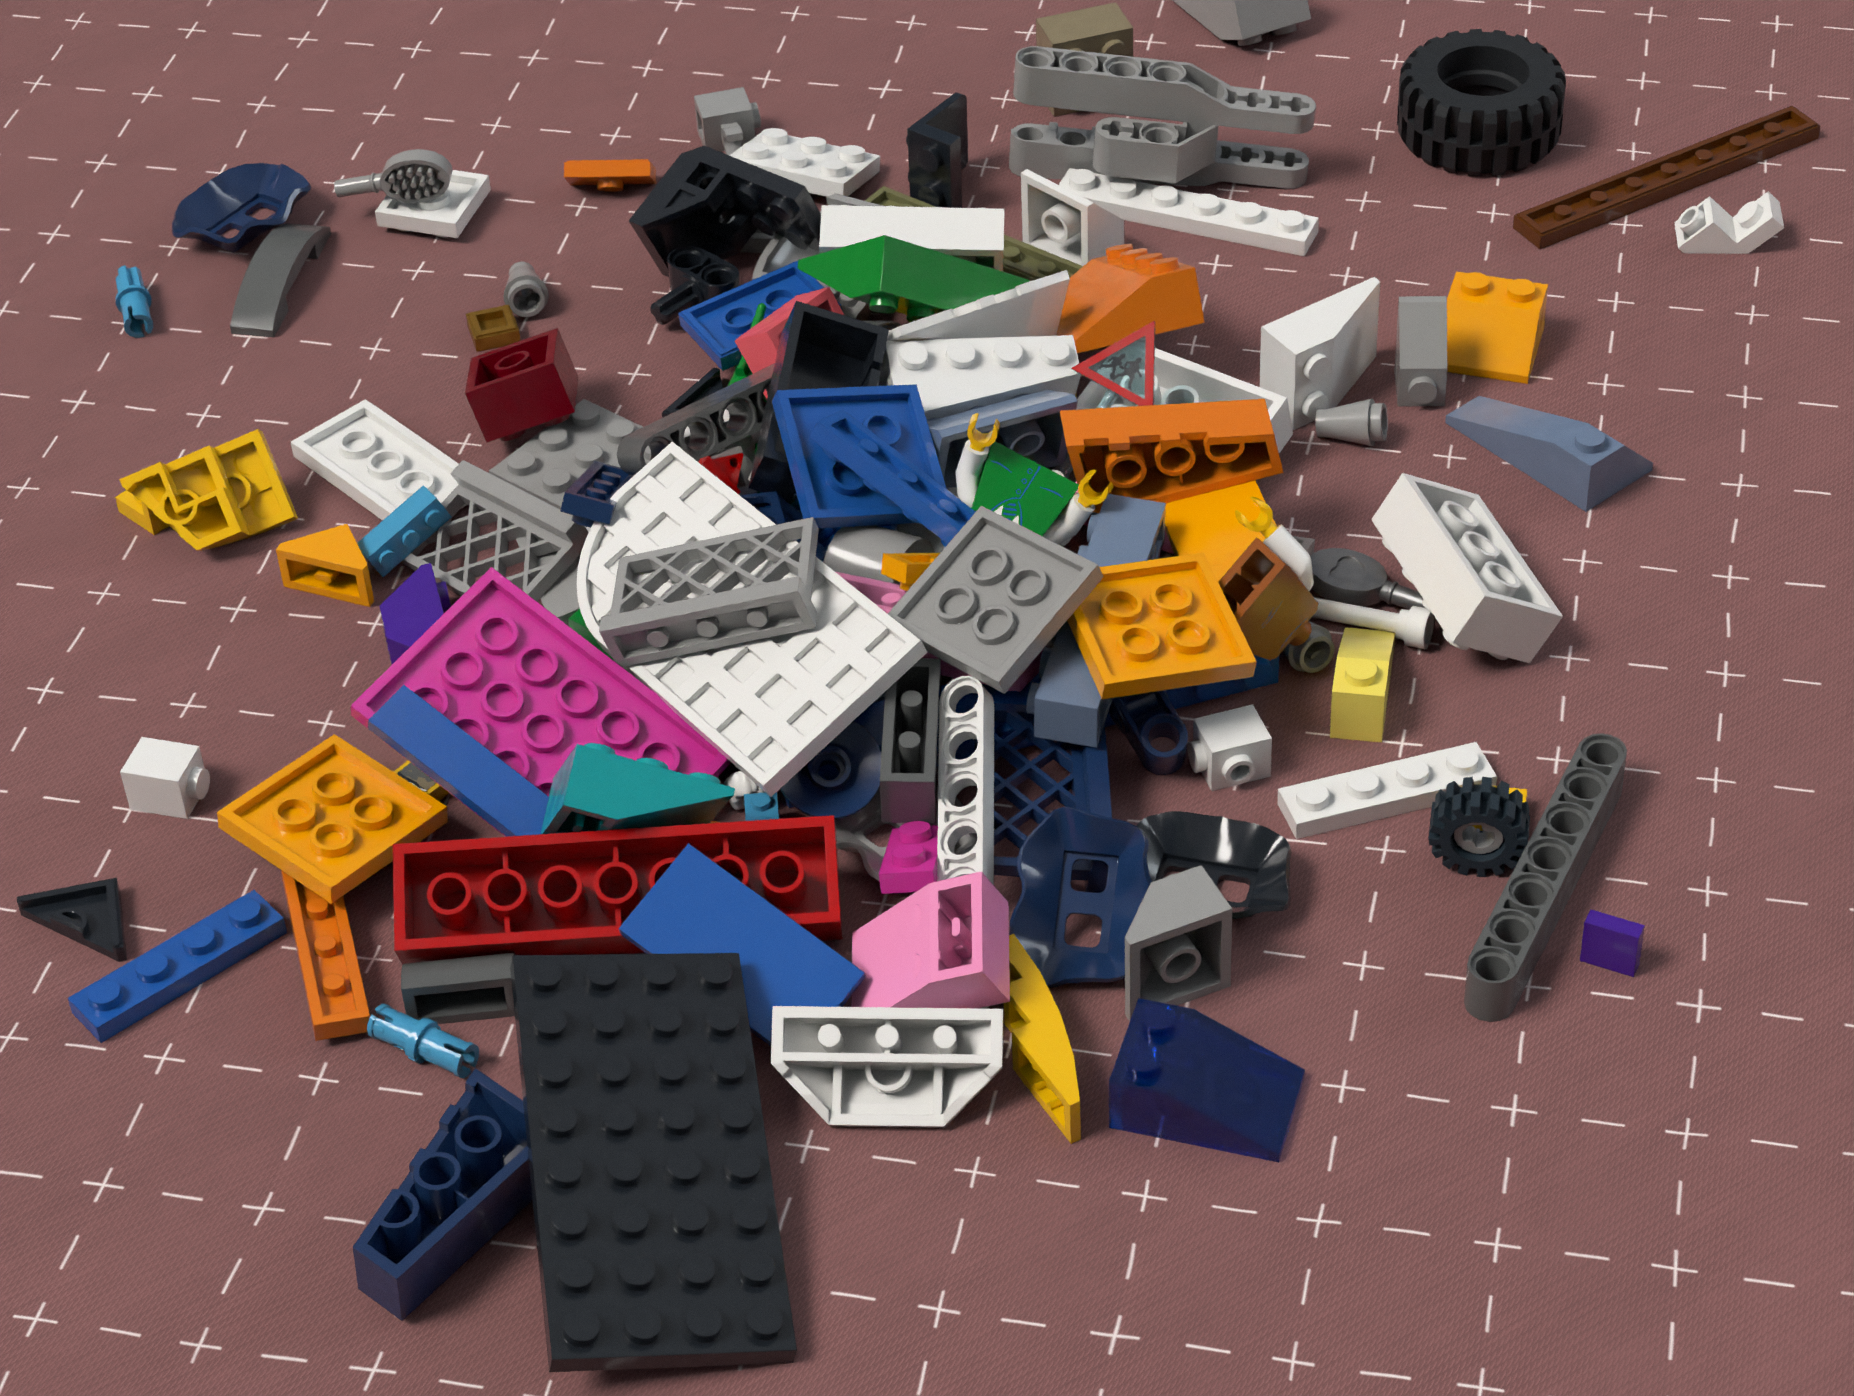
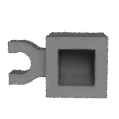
M744 87L694 96L697 132L703 146L720 152L725 151V154L730 155L755 137L754 128L761 127L758 105L756 102H749Z

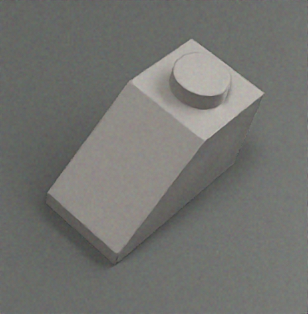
M1446 296L1399 297L1394 368L1397 406H1445L1447 381Z

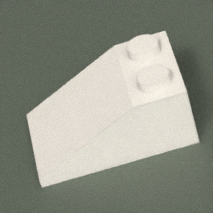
M1370 278L1261 326L1260 388L1287 397L1292 430L1315 421L1318 409L1336 407L1375 359L1380 281L1377 278Z

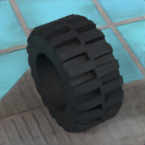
M1470 29L1468 33L1454 31L1447 33L1443 38L1436 36L1429 39L1424 46L1419 45L1402 65L1399 79L1398 133L1408 149L1416 157L1421 156L1425 163L1433 167L1440 165L1447 172L1455 174L1457 171L1468 172V176H1480V173H1491L1492 176L1504 175L1507 170L1513 169L1517 172L1526 169L1530 162L1536 164L1541 161L1559 141L1562 131L1565 98V72L1556 57L1549 53L1543 45L1538 42L1532 44L1527 37L1518 34L1514 37L1506 35V31L1482 32V29Z

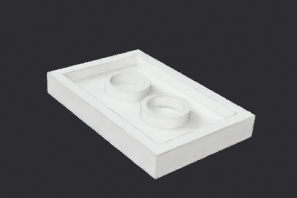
M778 128L763 130L729 155L804 185L809 193L826 197L835 193L849 196L880 172V155L867 153L860 146H835L826 144V141L819 137L799 138L787 135L785 130Z

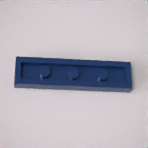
M594 461L567 489L560 512L573 515L572 521L585 527L591 528L594 521L610 525L617 504L616 501L610 498L633 476L628 475L621 467Z

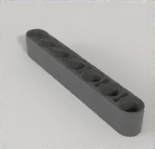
M864 321L889 330L902 326L894 321ZM775 363L628 434L622 439L617 450L618 464L621 469L632 476L638 473L646 465L644 452L647 446L651 450L650 461L671 442H674L692 458L699 461L700 458L709 456L761 430L766 407L763 404L762 396L765 389L767 394L769 393ZM726 407L729 410V422L727 425H725L723 419ZM687 426L691 434L688 445L684 441V432Z
M1600 733L1587 736L1579 743L1469 955L1464 1005L1473 1017L1488 1022L1501 1021L1509 1017L1514 1011L1621 797L1627 749L1619 738Z

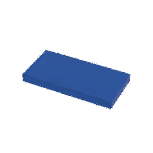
M689 843L619 927L620 934L646 954L739 953L750 1031L769 1046H771L773 1006L843 1007L865 979V973Z

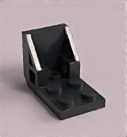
M702 146L679 155L629 219V223L660 272L669 277L667 257L672 250L682 246H697L724 260L739 254L757 229L769 236L778 234L785 237L802 250H806L809 247L819 251L821 213L804 185L710 147ZM734 216V220L728 223L730 219Z

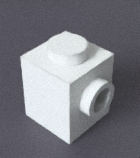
M1253 704L1194 719L1193 741L1187 744L1188 758L1195 773H1202L1211 791L1271 777L1272 737Z
M141 737L120 771L130 810L188 819L197 802L206 796L210 784L209 771L204 767L199 746Z

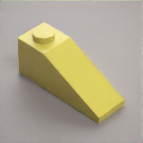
M1345 627L1337 655L1332 688L1330 738L1382 742L1395 633Z

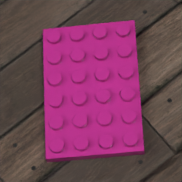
M492 567L351 705V716L368 728V720L405 685L548 797L554 776L577 744L583 746L588 743L606 745L614 749L616 755L633 760L639 758L656 759L664 762L669 770L687 775L699 772L710 774L717 778L731 764L724 755L681 719L654 691Z

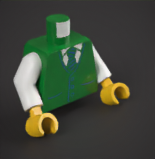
M979 413L973 414L967 430L969 440L964 445L955 472L958 498L974 511L983 506L1058 545L1075 536L1095 510V505L1102 503L1111 493L1113 483L1110 482L1103 492L1092 490L1089 480L1097 470H1090L1080 481V484H1077L995 442L1000 426L998 419L995 420L991 432H979L975 427Z

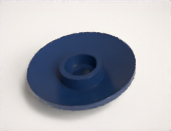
M853 721L780 789L786 799L796 809L811 817L834 815L835 819L849 817L866 807L879 789L880 748L870 732L859 723ZM830 764L838 769L839 775L833 780H825L820 776L819 769L824 765Z

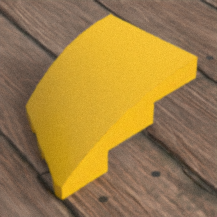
M259 429L217 447L206 446L167 464L158 462L119 479L123 488L132 493L197 551L208 550L240 541L298 519L263 431Z

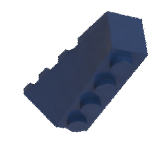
M476 1068L465 1082L466 1090L457 1104H450L439 1120V1130L426 1149L420 1148L410 1162V1172L400 1187L391 1190L353 1245L358 1289L401 1321L533 1200L523 1100Z

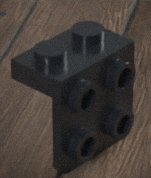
M956 92L907 129L906 143L908 146L910 197L935 207L962 208L961 170L968 163L967 98L965 95Z

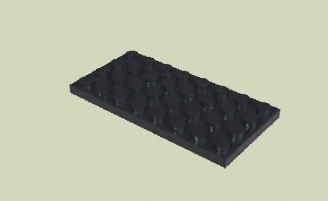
M739 953L513 955L510 971L549 1372L793 1363L797 1347Z

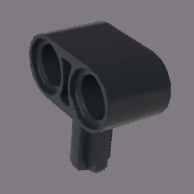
M678 247L672 250L667 257L671 292L651 304L650 311L659 324L665 325L678 317V313L740 286L739 270L733 264L700 247Z

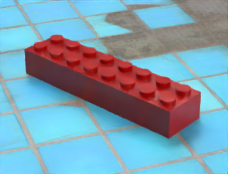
M834 815L393 844L394 951L402 965L405 963L515 952L516 955L644 953L620 934L619 927L688 843L819 940H841L843 935Z

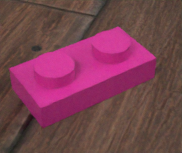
M912 821L901 825L899 828H892L879 871L881 894L917 892L927 884L937 882L938 825L931 826L928 822Z

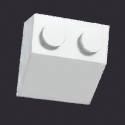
M1028 169L1021 172L1022 236L1024 243L1081 266L1086 265L1094 258L1106 256L1107 248L1124 244L1123 219Z

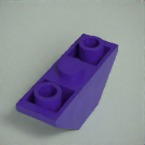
M431 563L421 565L379 606L391 665L444 614V611L451 607L446 582L436 583Z

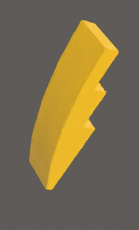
M1012 934L1009 935L1010 1002L1004 1003V1024L1012 1033L1013 1070L1072 1144L1081 1140L1080 1095L1074 1054L1061 1013L1041 972L1017 937Z

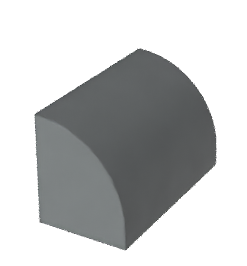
M516 953L403 964L401 970V992L406 1015L417 1020L429 1018L438 1024L515 1016L510 968L512 956L516 955Z

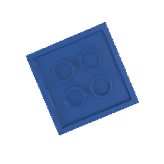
M917 384L776 391L772 404L803 519L814 517L819 529L916 523L908 519L902 513L901 508L885 495L869 489L863 483L862 478L845 464L829 458L824 453L823 447L810 438L818 421L842 409L946 488Z

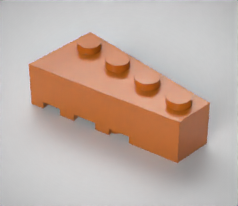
M1265 399L1060 411L1066 447L1077 484H1080V481L1090 470H1097L1089 480L1090 487L1096 492H1103L1109 483L1112 482L1113 489L1110 494L1169 503L1284 473ZM1103 502L1095 505L1093 512L1100 513Z

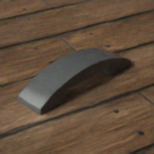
M286 223L276 227L266 236L255 252L241 283L230 324L231 334L275 337L289 311L286 295L306 259H318L331 235L330 227Z

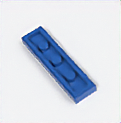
M405 685L368 720V729L506 837L541 834L549 797Z

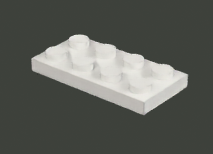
M366 399L291 441L293 456L381 520H384L423 485L440 503L458 486V483L450 473L459 463Z

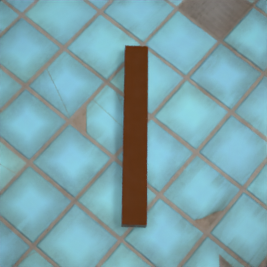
M1789 106L1517 213L1513 218V229L1538 249L1545 248L1819 138L1821 126L1794 106Z

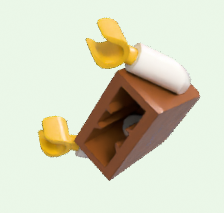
M1251 496L1252 501L1258 504L1260 508L1258 518L1249 522L1238 510L1235 511V516L1240 524L1250 531L1261 532L1265 539L1261 541L1256 537L1218 583L1253 655L1272 660L1277 658L1288 644L1298 646L1307 641L1312 630L1309 619L1318 610L1319 603L1309 592L1314 584L1310 555L1282 524L1277 527L1272 522L1273 512L1270 506L1259 498Z

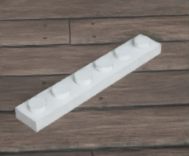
M1069 168L1059 183L1063 188L1097 204L1126 221L1299 256L1306 255L1318 233L1319 217L1304 215L1298 211H1284L1260 206L1253 202H1239L1218 198L1213 194H1198L1178 190L1167 185L1158 186L1134 181L1131 178L1107 176L1093 173L1087 169L1077 170Z

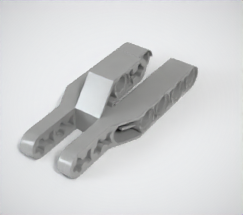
M1040 46L1022 48L1015 55L1013 95L1017 101L1023 104L1183 122V124L1108 117L1098 121L1096 126L1092 127V130L1060 127L1057 122H1050L1049 125L1033 123L1017 125L1011 129L1009 169L1017 176L1021 177V172L1028 169L1046 179H1063L1069 168L1077 170L1087 169L1093 173L1118 178H1131L1134 181L1149 184L1207 186L1222 181L1285 189L1301 187L1307 180L1309 159L1305 153L1299 150L1217 140L1219 126L1288 134H1302L1310 131L1314 126L1316 103L1306 95L1234 87L1187 62Z

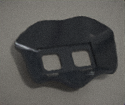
M1170 811L1147 816L1136 825L1144 831L1148 838L1147 863L1152 882L1165 878L1168 872H1183L1202 865L1217 887L1224 880L1246 883L1250 886L1245 901L1240 903L1227 901L1232 907V919L1252 917L1261 912L1284 911L1290 906L1289 876L1292 852L1287 840L1271 829L1246 821L1181 811Z

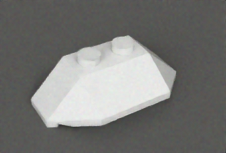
M773 1006L771 1064L829 1126L945 1128L1003 1068V1009Z

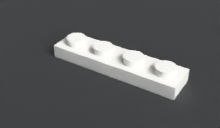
M1477 742L1278 788L1277 804L1295 838L1300 839L1432 807V802H1435V797L1441 789L1446 792L1447 784L1453 781L1459 787H1462L1463 778L1473 776L1474 784H1482L1483 776L1492 778L1491 786H1496L1497 775Z

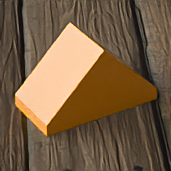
M348 524L280 543L276 548L284 587L371 607L374 603L368 565Z

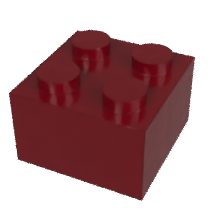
M558 328L472 357L465 395L486 443L499 438L501 441H510L523 435L528 428L543 423L545 426H553L567 420L570 414L575 412L578 374Z

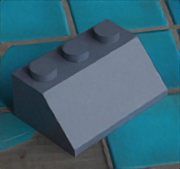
M1044 390L1029 395L1020 394L1010 400L988 406H975L965 412L943 418L928 419V426L946 488L957 487L955 472L964 445L969 440L967 435L968 425L972 415L975 413H979L975 427L981 433L991 432L995 420L998 419L1000 426L995 442L1046 468L1064 464L1067 456V447L1060 411L1076 410L1078 401L1075 395Z

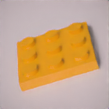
M1204 553L1099 567L1104 577L1067 620L1101 699L1254 677L1257 661Z
M335 734L217 812L219 829L331 904L392 862L393 844L420 842L448 822L446 805Z

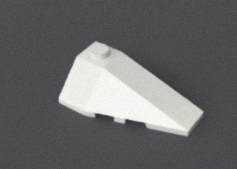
M1064 270L1021 284L1014 289L1000 294H992L955 309H948L889 330L887 340L1056 336L1070 280L1068 272Z

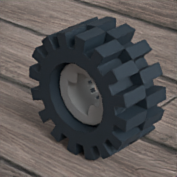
M1472 776L1463 778L1462 787H1459L1453 781L1447 784L1446 792L1441 789L1436 794L1435 802H1432L1428 840L1429 846L1432 845V854L1435 858L1443 856L1442 865L1450 869L1456 863L1458 864V873L1466 876L1469 868L1477 869L1476 877H1486L1487 869L1492 868L1495 876L1503 874L1505 864L1511 869L1516 867L1519 857H1521L1528 844L1530 808L1528 802L1522 803L1523 795L1518 790L1509 794L1510 784L1501 781L1497 787L1491 786L1492 778L1483 776L1482 784H1474ZM1472 825H1482L1483 831L1476 829Z

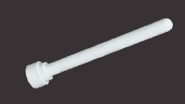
M1315 598L1319 605L1312 618L1393 632L1396 639L1404 640L1405 646L1427 649L1431 641L1435 616L1426 608L1412 606L1410 610L1401 609L1400 613Z

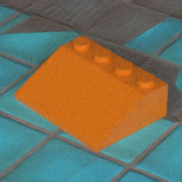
M1132 244L1109 247L1106 249V256L1090 260L1070 277L1056 336L1073 335L1077 353L1113 345L1155 321L1154 335L1205 323L1196 269L1193 266L1178 262L1176 257L1163 258L1162 253L1149 254L1146 248L1133 249Z

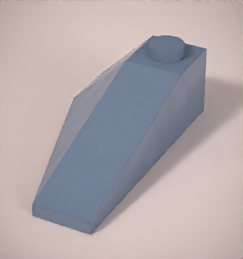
M1477 396L1447 414L1445 418L1446 424L1585 512L1646 475L1653 468V462L1589 423L1482 396Z

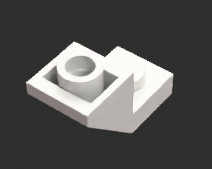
M1769 191L1756 201L1745 204L1734 217L1729 215L1709 196L1697 206L1686 209L1679 219L1674 222L1678 249L1687 254H1749L1784 229L1780 202Z

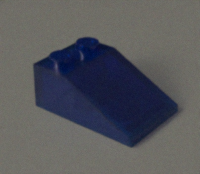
M1138 998L1109 1079V1128L1279 1163L1304 1082L1305 1069L1195 1009Z

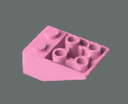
M981 871L929 883L852 933V964L865 973V979L852 994L851 1007L982 1008L1010 1002L1008 901Z

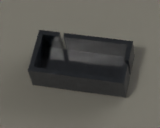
M799 301L795 302L781 333L748 488L763 493L777 491L784 499L790 501L794 494H796L772 404L776 391L878 386L881 374L879 369L883 363L889 329Z

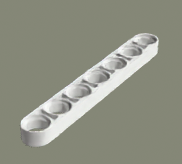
M961 676L953 679L945 686L939 701L937 881L982 871L994 885V701L991 694L978 679L972 676ZM969 693L978 694L977 703L971 710L965 713H956V705L963 696ZM969 739L978 740L977 748L970 757L963 760L955 759L956 750L960 744ZM977 786V795L971 803L963 807L955 806V798L963 788ZM968 833H976L977 841L973 849L963 855H956L954 848L958 839ZM989 1006L978 1009H987Z

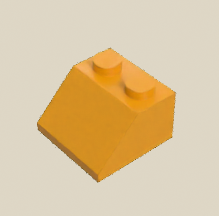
M1456 271L1447 297V372L1528 384L1544 331L1548 284L1534 283L1527 279L1513 280L1486 276L1478 272L1464 273Z

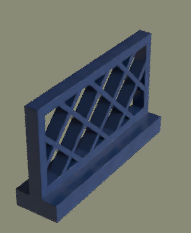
M994 703V721L1006 722L1016 730L1005 739L1000 738L994 733V761L1002 756L1018 769L1007 779L1002 778L994 771V803L1000 798L1005 797L1021 810L1009 820H1006L994 810V845L1007 838L1020 849L1027 836L1017 828L1029 819L1040 824L1045 816L1048 815L1043 809L1055 800L1065 807H1073L1112 818L1105 723L1097 748L1061 741L1055 743L1050 739L1034 737V715L1027 714V705ZM1026 738L1043 751L1031 761L1013 748ZM974 739V747H975V750H976L977 745H978V740H977V739ZM1052 760H1055L1070 772V775L1059 783L1041 770ZM1029 778L1046 792L1035 801H1031L1015 787ZM994 856V875L1020 877L1017 868L1018 856L1016 858ZM1087 860L1075 862L1072 880L1084 881L1085 892L1101 893L1106 889L1108 865L1106 863Z

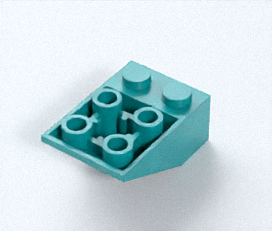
M588 743L583 746L577 744L553 778L541 834L707 824L715 818L734 796L735 788L720 784V780L710 774L695 772L687 775L669 770L664 762L656 759L639 758L633 760L616 755L615 750L606 745Z

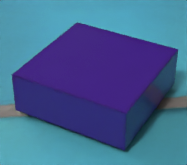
M1590 909L1584 922L1580 961L1634 977L1640 964L1645 925Z

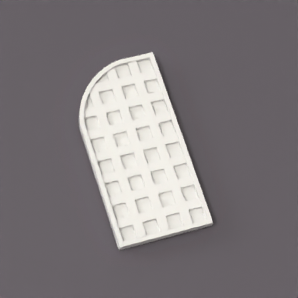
M671 442L610 498L617 502L610 525L594 521L587 535L577 571L578 603L587 628L601 648L612 657L599 633L601 617L611 613L620 557L776 524L674 442ZM796 540L787 541L777 551L786 555L799 543ZM753 550L739 551L728 561L737 565ZM817 557L815 558L811 601L817 611L816 628L623 667L654 691L681 719L770 797L927 653L920 639ZM766 559L750 574L759 578L775 563ZM704 560L691 561L680 572L688 575ZM718 569L701 584L710 588L726 573ZM656 570L634 573L632 582L639 585ZM789 572L782 579L797 577V575ZM669 579L653 595L661 598L677 583ZM740 582L732 590L748 586ZM691 592L683 600L700 596ZM642 602V603H641L637 608H635L634 610H636V609H641V608H646V607H651V606H649V605H647L646 603Z

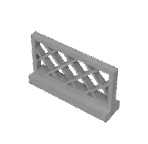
M462 460L450 473L458 483V486L441 504L452 517L464 504L469 505L468 516L453 521L449 519L402 560L401 563L414 571L421 565L431 563L436 583L445 581L447 589L459 596H462L475 584L476 577L484 575L492 567L518 588L523 587L522 591L535 601H538L576 558L580 559L581 551L589 532L584 526L574 523L572 515L560 512V509ZM497 521L496 531L479 536L481 526ZM467 531L466 541L449 546L451 536ZM526 536V546L508 551L509 541ZM437 541L436 551L417 557L427 544ZM495 546V556L477 562L479 551ZM557 551L556 555L547 564L537 567V557ZM465 556L463 567L447 572L448 562ZM524 562V572L506 577V567Z
M814 517L620 557L611 613L601 617L599 633L614 661L621 667L816 628L817 611L811 601L819 528ZM801 539V542L786 555L777 551L787 541ZM753 550L737 565L728 561L739 551ZM766 559L775 563L759 578L750 574ZM704 560L688 575L680 572L689 562ZM718 569L726 573L710 588L701 584ZM656 570L641 584L637 585L632 582L634 573ZM789 572L797 575V577L782 579ZM669 579L677 583L661 598L653 595ZM740 582L748 586L732 590ZM691 592L700 596L683 600ZM642 602H644V603H646L647 605L651 606V607H646V608H641V609H636V610H634V609L637 608Z

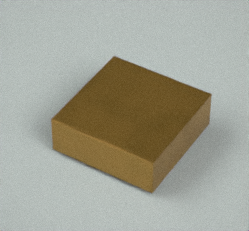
M510 305L466 314L467 326L476 352L504 347L521 341L519 329Z

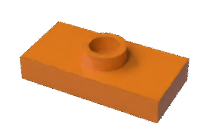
M649 159L569 160L564 162V178L570 185H597V190L616 192L622 191L623 185L656 184V169Z

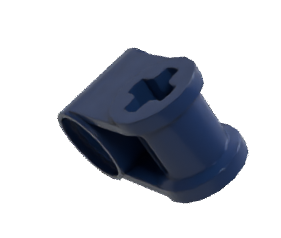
M1166 690L1112 699L1108 712L1117 728L1128 739L1142 765L1149 772L1156 775H1169L1179 770L1186 759L1188 731L1171 704ZM1159 737H1166L1173 740L1177 746L1171 751L1161 752L1154 749L1150 742Z

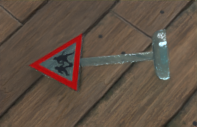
M1155 321L1071 368L1080 375L1108 389L1097 408H1111L1118 395L1137 406L1154 405ZM1069 454L1058 470L1067 479L1073 470Z

